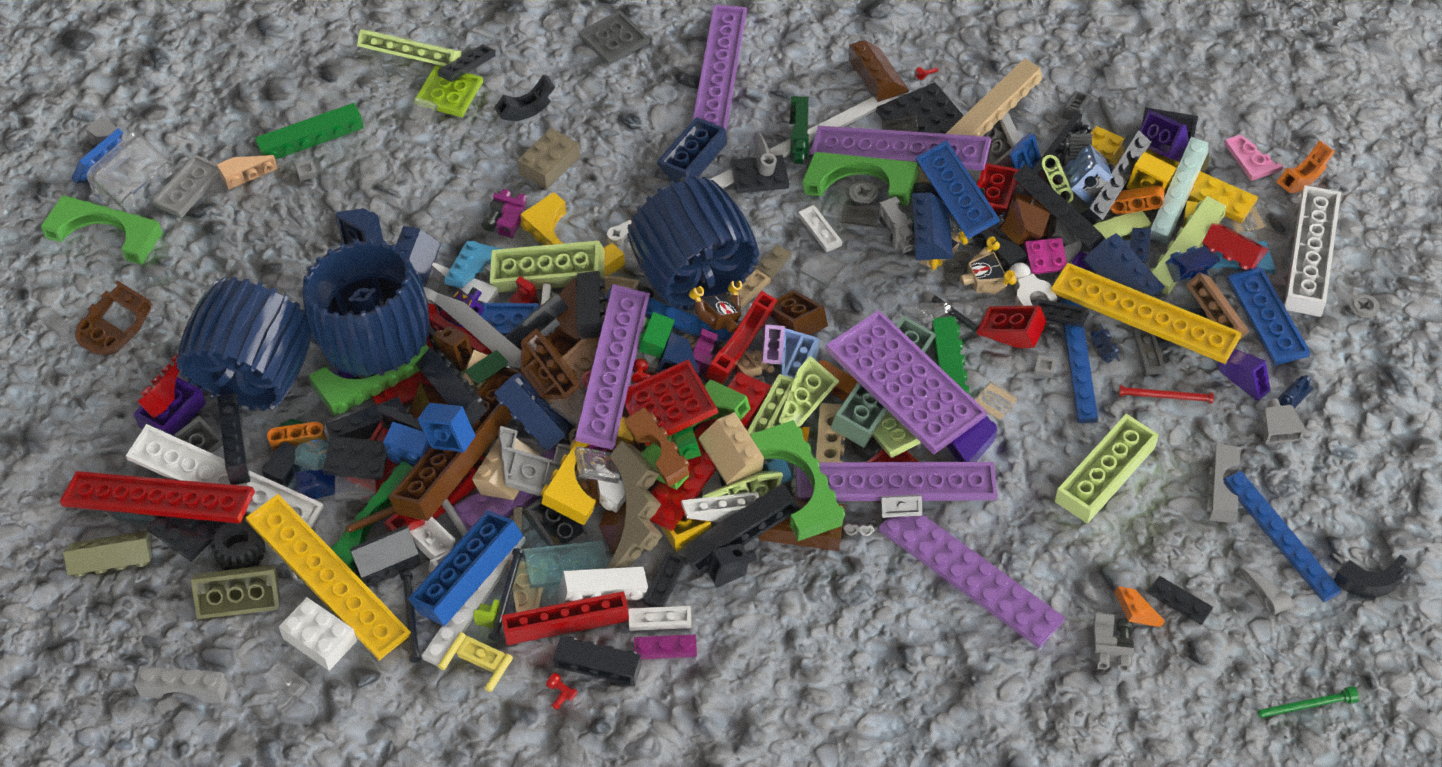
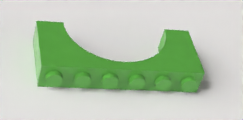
M815 152L802 183L805 195L822 197L827 188L839 179L858 174L871 175L880 178L889 186L888 193L890 199L897 197L900 201L899 205L908 206L914 191V183H917L920 174L917 162Z
M64 195L61 196L41 225L45 238L61 243L70 233L87 225L108 224L115 226L126 234L125 243L122 247L125 260L140 265L144 263L162 235L160 224L154 219H147L136 214H129L122 210L111 209L107 206H100L89 201H82Z
M427 344L422 346L420 354L411 358L408 365L403 364L399 366L395 372L394 370L384 372L383 376L376 374L364 379H347L333 374L324 367L309 375L311 386L332 415L336 417L419 372L420 369L416 363L427 352L429 347Z
M710 380L704 387L717 407L718 413L691 426L693 428L702 422L720 419L734 412L741 420L750 410L747 396ZM673 434L666 437L669 442L673 441L676 444ZM652 443L641 454L657 470L655 463L661 455V448ZM659 474L656 480L666 484ZM689 475L670 487L677 490Z
M792 420L750 434L764 459H780L790 462L800 468L810 480L813 489L810 501L801 510L791 514L789 525L797 541L841 527L845 517L844 509L838 505L834 490H830L827 477L824 473H821L817 458L812 456L811 447L808 442H805L800 426L797 427L795 421Z

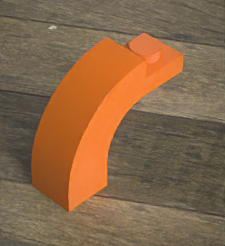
M1319 140L1306 159L1295 168H1286L1276 183L1289 193L1302 191L1304 185L1309 186L1322 174L1327 167L1326 163L1335 151Z

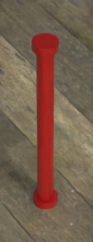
M1119 385V397L1131 395L1205 401L1208 404H1213V392L1202 394L1127 388L1124 385Z

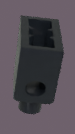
M741 544L712 550L707 573L716 588L743 577L747 572L748 564L757 560L754 550L746 552Z

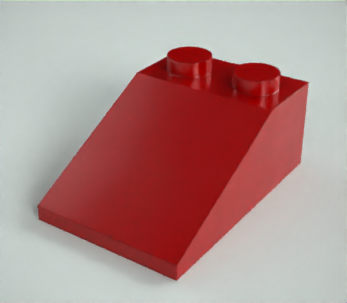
M989 306L976 332L980 336L1015 348H1035L1047 321L1040 306Z

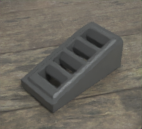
M1075 91L1063 107L1062 118L1070 121L1076 112L1083 114L1091 100V96Z

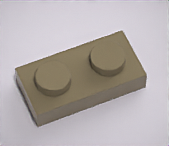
M776 244L756 266V269L772 279L791 258L792 252Z

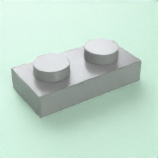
M922 495L881 496L882 518L922 516Z

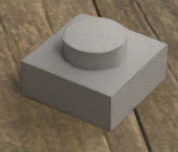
M313 160L295 164L300 181L317 177Z
M1038 355L1034 374L1053 378L1057 359Z

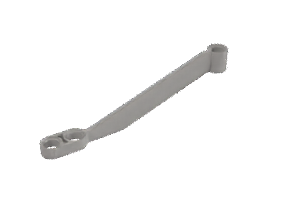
M423 287L427 303L439 305L492 352L498 350L509 362L508 366L510 368L520 370L521 350L465 302Z

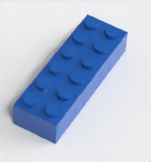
M486 510L412 593L408 600L420 615L446 626L524 537L513 520Z

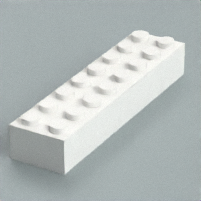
M1304 185L1299 202L1284 301L1286 310L1322 316L1327 299L1341 192Z

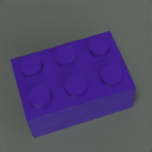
M177 377L174 389L175 400L164 412L155 418L140 406L134 413L138 427L144 429L147 424L173 436L184 428L206 404L202 390Z

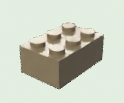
M550 128L517 160L519 174L547 190L580 158L579 143Z

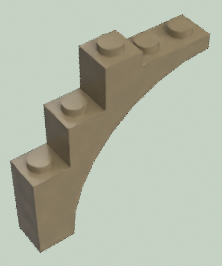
M621 441L610 455V458L617 466L623 480L626 493V518L621 541L606 569L631 567L644 549L651 551L663 536L650 521L661 504L648 490L654 484L659 473L634 445Z

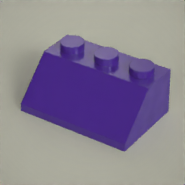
M1149 109L1139 130L1151 141L1148 149L1180 162L1189 143L1186 125Z

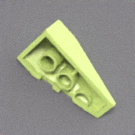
M811 356L797 370L778 424L794 420L797 427L801 426L839 382L836 377Z
M772 470L760 471L707 493L702 498L757 492L759 497H762L781 484L783 474L782 472Z

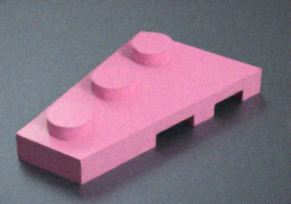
M1238 135L1225 139L1224 145L1250 181L1282 171L1283 166L1280 163L1276 164L1270 160L1271 157L1268 154H1262L1257 150V146L1244 136Z

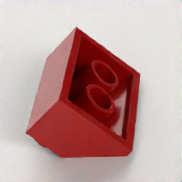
M986 163L985 169L981 171L977 186L985 189V198L997 216L1002 211L1006 213L1003 217L1005 219L1013 195L1018 187V183L1013 176L1019 169Z
M1212 223L1202 242L1207 245V250L1216 253V251L1222 253V257L1232 262L1233 259L1238 261V266L1246 270L1249 268L1255 269L1269 250V248L1217 223Z

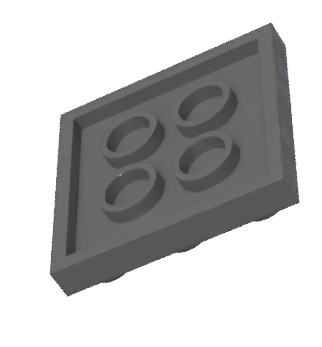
M620 10L579 31V37L608 66L650 43L649 37Z

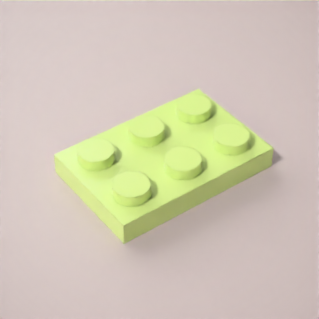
M889 411L872 435L891 458L921 443Z

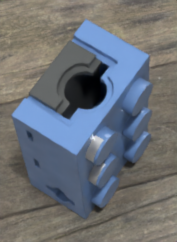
M1091 144L1087 148L1084 147L1079 152V156L1075 160L1068 162L1065 168L1071 190L1086 203L1107 181L1113 178L1106 158Z

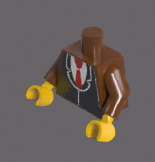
M734 281L728 285V290L732 293V296L727 293L700 298L704 294V289L701 286L690 291L689 296L696 301L694 303L695 313L701 321L705 322L713 330L727 329L729 333L737 330V322L741 317L740 295H738V291L742 288L741 281L736 283V287L734 286Z

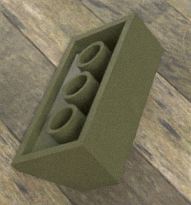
M146 530L72 542L63 551L67 575L81 577L86 575V572L94 571L95 574L106 572L110 568L123 570L128 568V565L135 564L136 567L148 565V562L153 558L152 534Z
M277 564L194 574L191 579L197 620L280 609Z

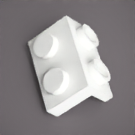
M433 517L425 521L423 526L410 531L415 545L430 560L451 550L455 544V538Z

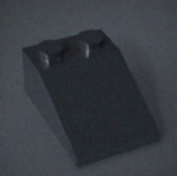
M543 497L523 511L532 527L559 559L593 536L586 525H582L541 504Z

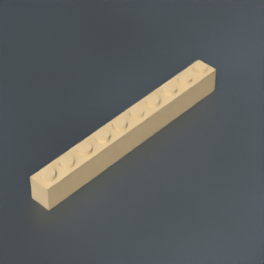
M1024 58L946 134L983 136L999 120L1003 119L1005 114L1011 108H1014L1017 102L1025 97L1035 85L1040 83L1042 79L1040 67ZM918 166L920 175L917 183L931 184L920 166Z

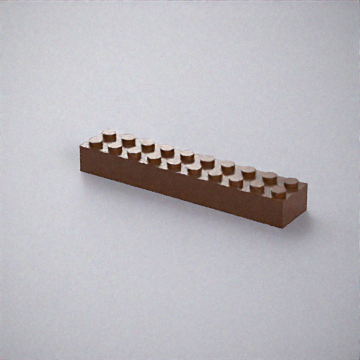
M505 367L485 381L477 391V394L485 400L483 404L488 410L472 426L475 433L473 441L465 452L431 449L430 447L388 496L396 514L428 521L499 435L500 426L505 427L513 418L510 414V409L498 402L495 392L510 377L519 372L526 378L521 370Z

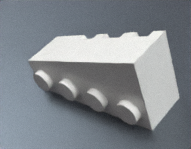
M644 567L564 571L557 590L558 602L562 604L623 591L626 602L643 599L648 589Z

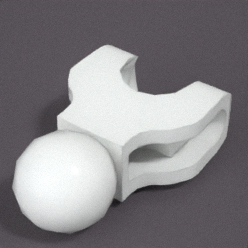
M1015 263L1011 266L1009 270L1015 273L1014 277L1017 279L1015 283V290L1017 292L1015 306H1032L1031 300L1037 299L1057 302V296L1051 291L1052 286L1050 283L1036 278L1031 273V269L1027 264Z

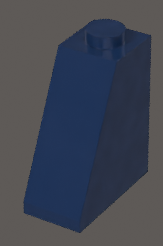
M671 332L661 359H659L656 372L664 371L689 359L698 374L699 370L689 340Z

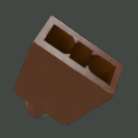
M451 326L446 327L442 331H436L433 339L437 342L438 349L446 354L447 359L462 372L466 368L470 355L473 352L468 335Z

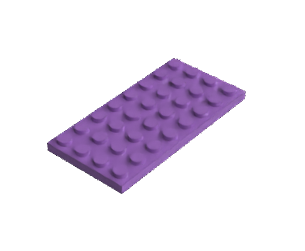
M880 310L825 346V350L933 455L976 425L988 414Z

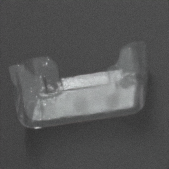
M133 132L89 169L87 179L96 198L116 210H122L127 213L135 206L134 194L157 174L161 178H167L172 175L175 169L173 164L142 135Z

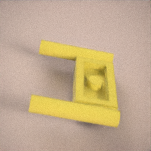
M459 632L437 666L441 670H445L456 653L458 657L493 673L484 687L486 691L492 692L513 657Z

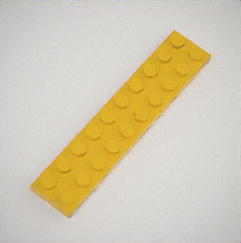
M1096 126L1090 133L1092 134V146L1106 158L1109 165L1125 138ZM1148 148L1145 151L1146 153L1176 167L1177 170L1180 162L1169 159ZM1201 171L1188 197L1189 201L1199 203L1200 201L1203 202L1206 196L1226 205L1225 217L1241 224L1258 200V196Z
M1070 263L1066 264L1051 287V291L1057 296L1226 364L1241 338L1242 333Z
M279 494L246 517V521L322 602L341 621L354 629L355 636L378 661L409 637L411 632Z

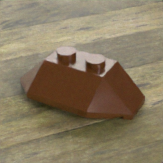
M575 278L559 294L568 308L557 317L560 325L556 329L565 340L574 345L582 340L579 338L577 330V279Z
M538 329L533 330L521 341L520 370L542 399H567L581 387L575 373L557 349Z
M626 501L617 513L606 509L599 525L612 554H615L624 530Z

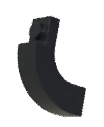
M542 75L530 92L520 97H511L503 94L494 108L503 120L520 121L538 114L549 105L551 101L548 96L555 86L549 76Z
M1400 555L1387 569L1380 572L1364 570L1349 559L1337 572L1334 581L1341 589L1350 594L1367 598L1381 597L1391 593L1398 587L1402 575L1406 571L1404 566L1408 559Z

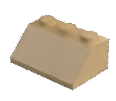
M735 412L717 419L699 437V442L727 485L762 470L764 456Z
M498 438L472 479L480 495L514 500L520 490L504 486ZM516 438L514 449L540 456L539 453Z

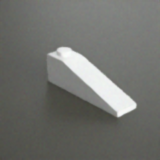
M434 262L432 263L434 277L439 281L442 275L446 277L450 269ZM475 278L463 288L457 287L465 295H468L472 287L481 291L482 294L477 300L480 305H483V303H497L499 300L497 287Z
M757 492L682 500L681 504L686 517L689 519L721 522L760 497Z

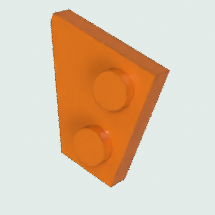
M1118 586L1114 591L1129 622L1161 627L1164 624V619L1135 589Z

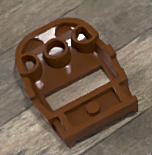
M117 280L115 282L117 286L110 293L105 291L101 295L102 298L95 305L92 304L88 308L89 313L78 323L75 330L77 342L94 354L109 355L117 352L140 331L153 307L151 301ZM113 302L136 315L135 322L125 332L102 318Z

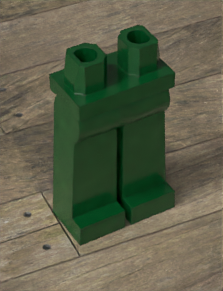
M791 96L789 124L795 125L791 133L790 158H793L794 164H804V159H807L809 97Z

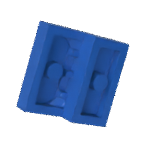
M1028 133L1011 150L1009 156L1013 168L1020 170L1026 164L1033 169L1041 159L1034 134Z

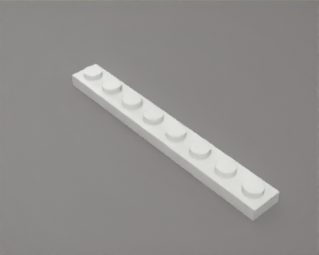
M525 536L514 548L521 549L526 541ZM513 549L446 626L442 625L423 653V660L437 666L459 632L464 633L474 619V610L479 609L480 603L484 604L508 568L507 560L513 559Z

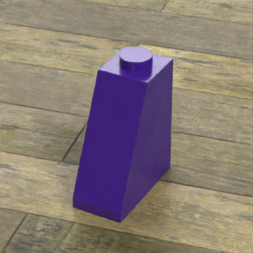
M1234 349L1226 364L1218 361L1219 371L1253 399L1259 401L1271 391L1265 360Z
M986 415L984 419L946 447L957 462H977L995 441L997 426Z

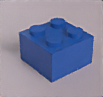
M429 403L418 418L431 449L465 452L475 438V433L463 406Z
M392 422L383 442L390 461L396 464L404 461L413 467L430 448L423 431Z

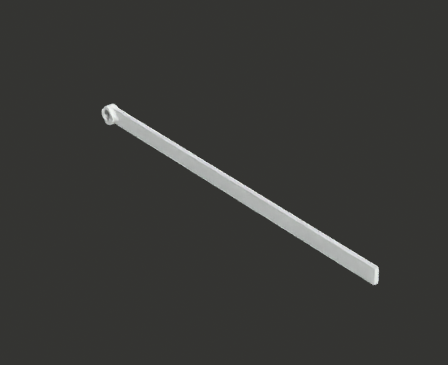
M899 96L877 102L872 97L818 125L845 127L875 112L877 106L899 98ZM818 125L808 129V145L813 143ZM791 139L769 149L770 153L774 156L783 155V158L790 155ZM731 169L710 179L714 180L722 188L734 183ZM631 220L611 227L607 231V241L609 244L613 243L619 246L624 243V239L628 237L627 227L628 224H631Z

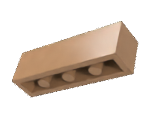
M1199 272L1186 284L1212 321L1241 332L1240 340L1250 332L1211 277Z

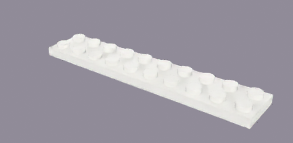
M147 424L126 455L127 460L172 480L230 485L225 467V459ZM249 471L251 482L239 484V486H251L255 490L254 496L245 512L248 515L279 494L312 528L324 508L323 503L252 471Z

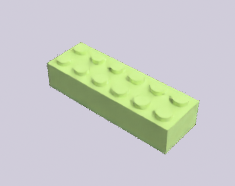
M600 241L492 250L490 284L497 287L498 293L517 291L516 280L519 276L535 285L536 290L543 289V284H550L551 288L566 287L572 279H577V273L599 271L601 278H604L605 250Z
M1125 414L1057 489L1055 503L1088 524L1155 449L1159 434Z

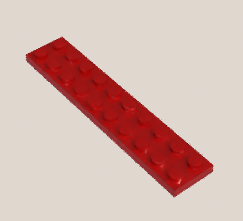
M738 372L728 385V388L747 396L750 410L740 420L746 429L762 406L772 386ZM717 419L702 422L694 432L701 456L687 460L689 463L687 467L689 477L676 490L659 481L651 491V494L661 504L655 515L651 517V522L673 531L685 514L681 501L696 499L716 471L715 465L699 442V437Z
M76 471L59 502L62 507L241 523L255 490L251 486Z

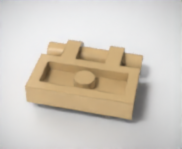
M758 349L754 350L751 354L746 351L735 366L738 372L752 378L761 375L762 370L768 373L774 371L773 364L762 363V351Z

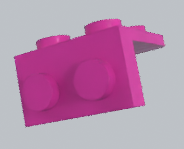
M1062 238L1025 241L1023 250L1027 254L1031 273L1062 272L1067 264Z

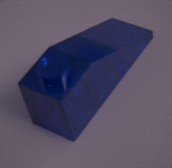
M310 469L294 473L297 492L311 499L360 490L358 486L346 481L344 476L324 475L323 469Z

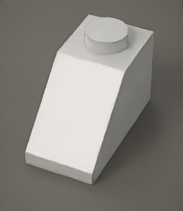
M597 466L595 468V479L598 483L599 502L605 509L617 513L626 501L623 481Z

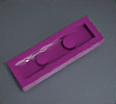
M696 634L634 637V651L641 655V659L697 657Z

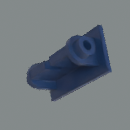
M1133 228L1130 248L1143 263L1148 262L1151 229Z
M1100 323L1101 329L1093 330L1091 332V339L1096 348L1104 345L1098 349L1102 360L1110 363L1116 357L1120 361L1117 355L1120 351L1116 343L1111 344L1110 339H1112L1108 328L1103 329Z
M1308 375L1297 378L1277 398L1280 405H1291L1295 409L1314 389L1310 386L1311 378Z

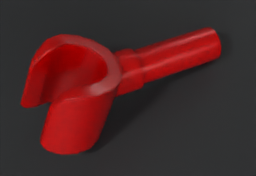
M918 67L915 70L918 73L914 76L924 80L927 75L938 72L939 69L924 70Z

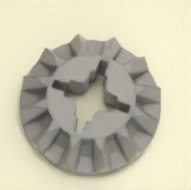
M866 181L853 184L849 191L850 199H853L854 203L859 202L861 206L863 203L869 205L870 202H875L878 197L877 187Z
M1368 294L1354 295L1348 305L1350 312H1353L1355 317H1362V320L1377 316L1380 310L1378 301Z

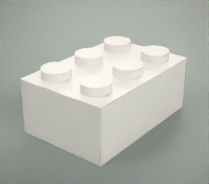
M306 598L279 626L285 641L329 671L357 642L353 628L309 598Z

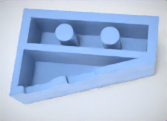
M785 328L782 375L795 378L797 370L809 356L816 359L819 352V338Z

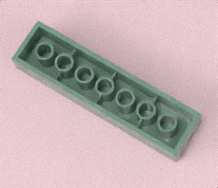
M902 316L896 325L925 354L927 353L936 336L935 333L905 316ZM858 382L837 412L830 429L864 448L888 410Z

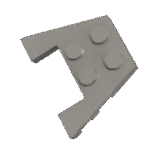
M500 426L498 434L504 486L543 497L541 492L544 486L551 483L552 480L550 478L554 470H559L563 456L570 453V446L557 443L553 460L514 449L518 431Z

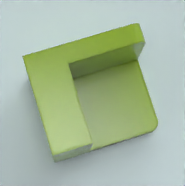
M494 599L493 605L480 603L479 609H475L473 612L475 625L493 628L500 604L498 599Z

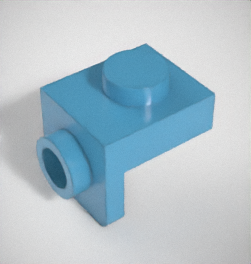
M767 459L768 463L763 465V468H767V471L782 472L781 483L793 479L788 464L784 460Z

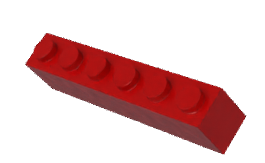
M624 591L501 615L507 645L629 621Z

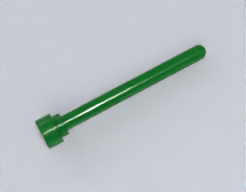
M1349 686L1341 690V693L1260 709L1257 715L1263 718L1341 701L1348 704L1358 703L1359 694L1355 686Z

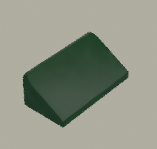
M496 350L466 369L465 372L473 384L478 386L507 367L509 362Z

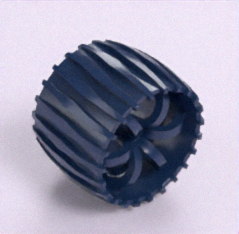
M693 176L689 180L684 177L681 178V182L676 184L673 181L670 182V186L664 190L661 188L657 189L658 193L652 198L648 196L646 198L647 202L643 206L639 205L637 207L638 212L636 215L631 216V224H628L627 236L631 249L643 274L656 292L669 305L679 310L683 308L689 311L691 307H695L694 303L696 301L689 296L693 288L701 286L704 289V294L700 297L702 298L726 294L729 292L728 285L732 281H734V286H736L738 281L744 284L747 274L751 275L753 273L752 267L758 264L757 258L760 255L756 238L740 208L721 186L705 176L702 178Z
M368 238L367 241L359 242L356 239L354 243L347 245L341 243L339 248L334 250L328 249L326 255L322 258L320 256L317 257L316 263L313 266H309L308 274L304 276L302 287L304 310L313 338L332 366L337 367L340 372H348L355 377L357 375H365L368 378L373 374L383 376L384 372L390 370L395 372L399 366L403 364L408 365L411 358L420 354V349L426 345L427 336H429L427 298L421 280L411 261L396 245H388L384 240L374 242L373 239Z
M232 277L230 280H227V278H222L220 281L216 280L199 300L187 322L178 350L177 369L181 370L180 374L182 377L188 378L190 385L196 384L202 392L205 390L210 393V398L212 399L215 396L219 397L225 394L237 393L240 408L247 406L250 411H254L256 408H259L260 411H265L267 408L272 410L282 402L293 386L309 348L311 331L305 310L300 309L298 302L292 303L287 294L282 296L276 293L277 289L274 287L271 290L262 287L263 283L258 282L256 285L249 283L250 280L246 278L243 281H238L237 277Z

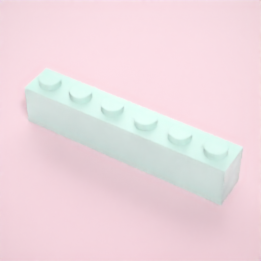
M1191 137L1164 197L1163 205L1160 207L1153 222L1150 239L1168 245L1208 154V142Z

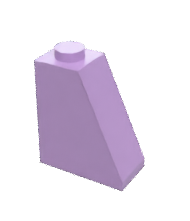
M763 325L762 363L782 364L785 326Z

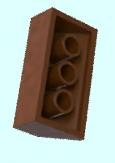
M866 40L849 44V61L877 102L909 92L908 87L879 47Z

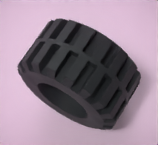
M246 518L241 523L227 522L224 524L222 522L220 528L214 530L215 534L211 535L212 542H210L214 557L221 568L223 567L224 570L258 566L260 564L259 560L264 558L263 553L266 552L264 540L250 526ZM247 542L239 549H230L235 543Z

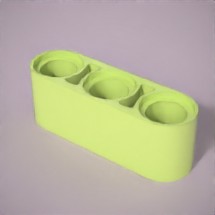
M1047 155L1042 160V167L1052 188L1060 196L1063 191L1070 193L1071 198L1067 201L1070 204L1074 200V192L1070 188L1060 161L1054 155ZM1053 158L1056 164L1053 168L1046 166L1047 159ZM1057 174L1063 177V182L1060 185H1056L1053 181L1054 176Z

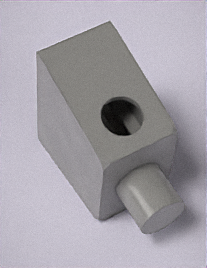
M1278 399L1270 400L1267 403L1268 407L1264 409L1262 415L1265 445L1301 441L1305 427L1293 406H1281Z

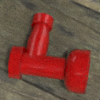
M641 358L636 359L633 365L634 373L631 378L634 383L651 376L646 373L648 370L647 361Z
M556 672L546 682V687L549 689L556 688L561 691L555 702L551 704L555 710H558L566 699L572 701L578 693L575 688L571 689L561 682V676Z

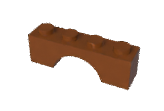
M644 407L624 419L628 431L637 443L650 442L661 448V455L655 464L658 473L668 487L689 475L688 461L683 455L679 456L676 444L673 441L669 442L666 438L668 437L667 432L662 426L658 427L656 424L658 421L652 412L648 413Z

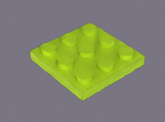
M435 65L414 100L415 105L463 118L483 83V77L466 73L450 82L438 76V70L442 66Z

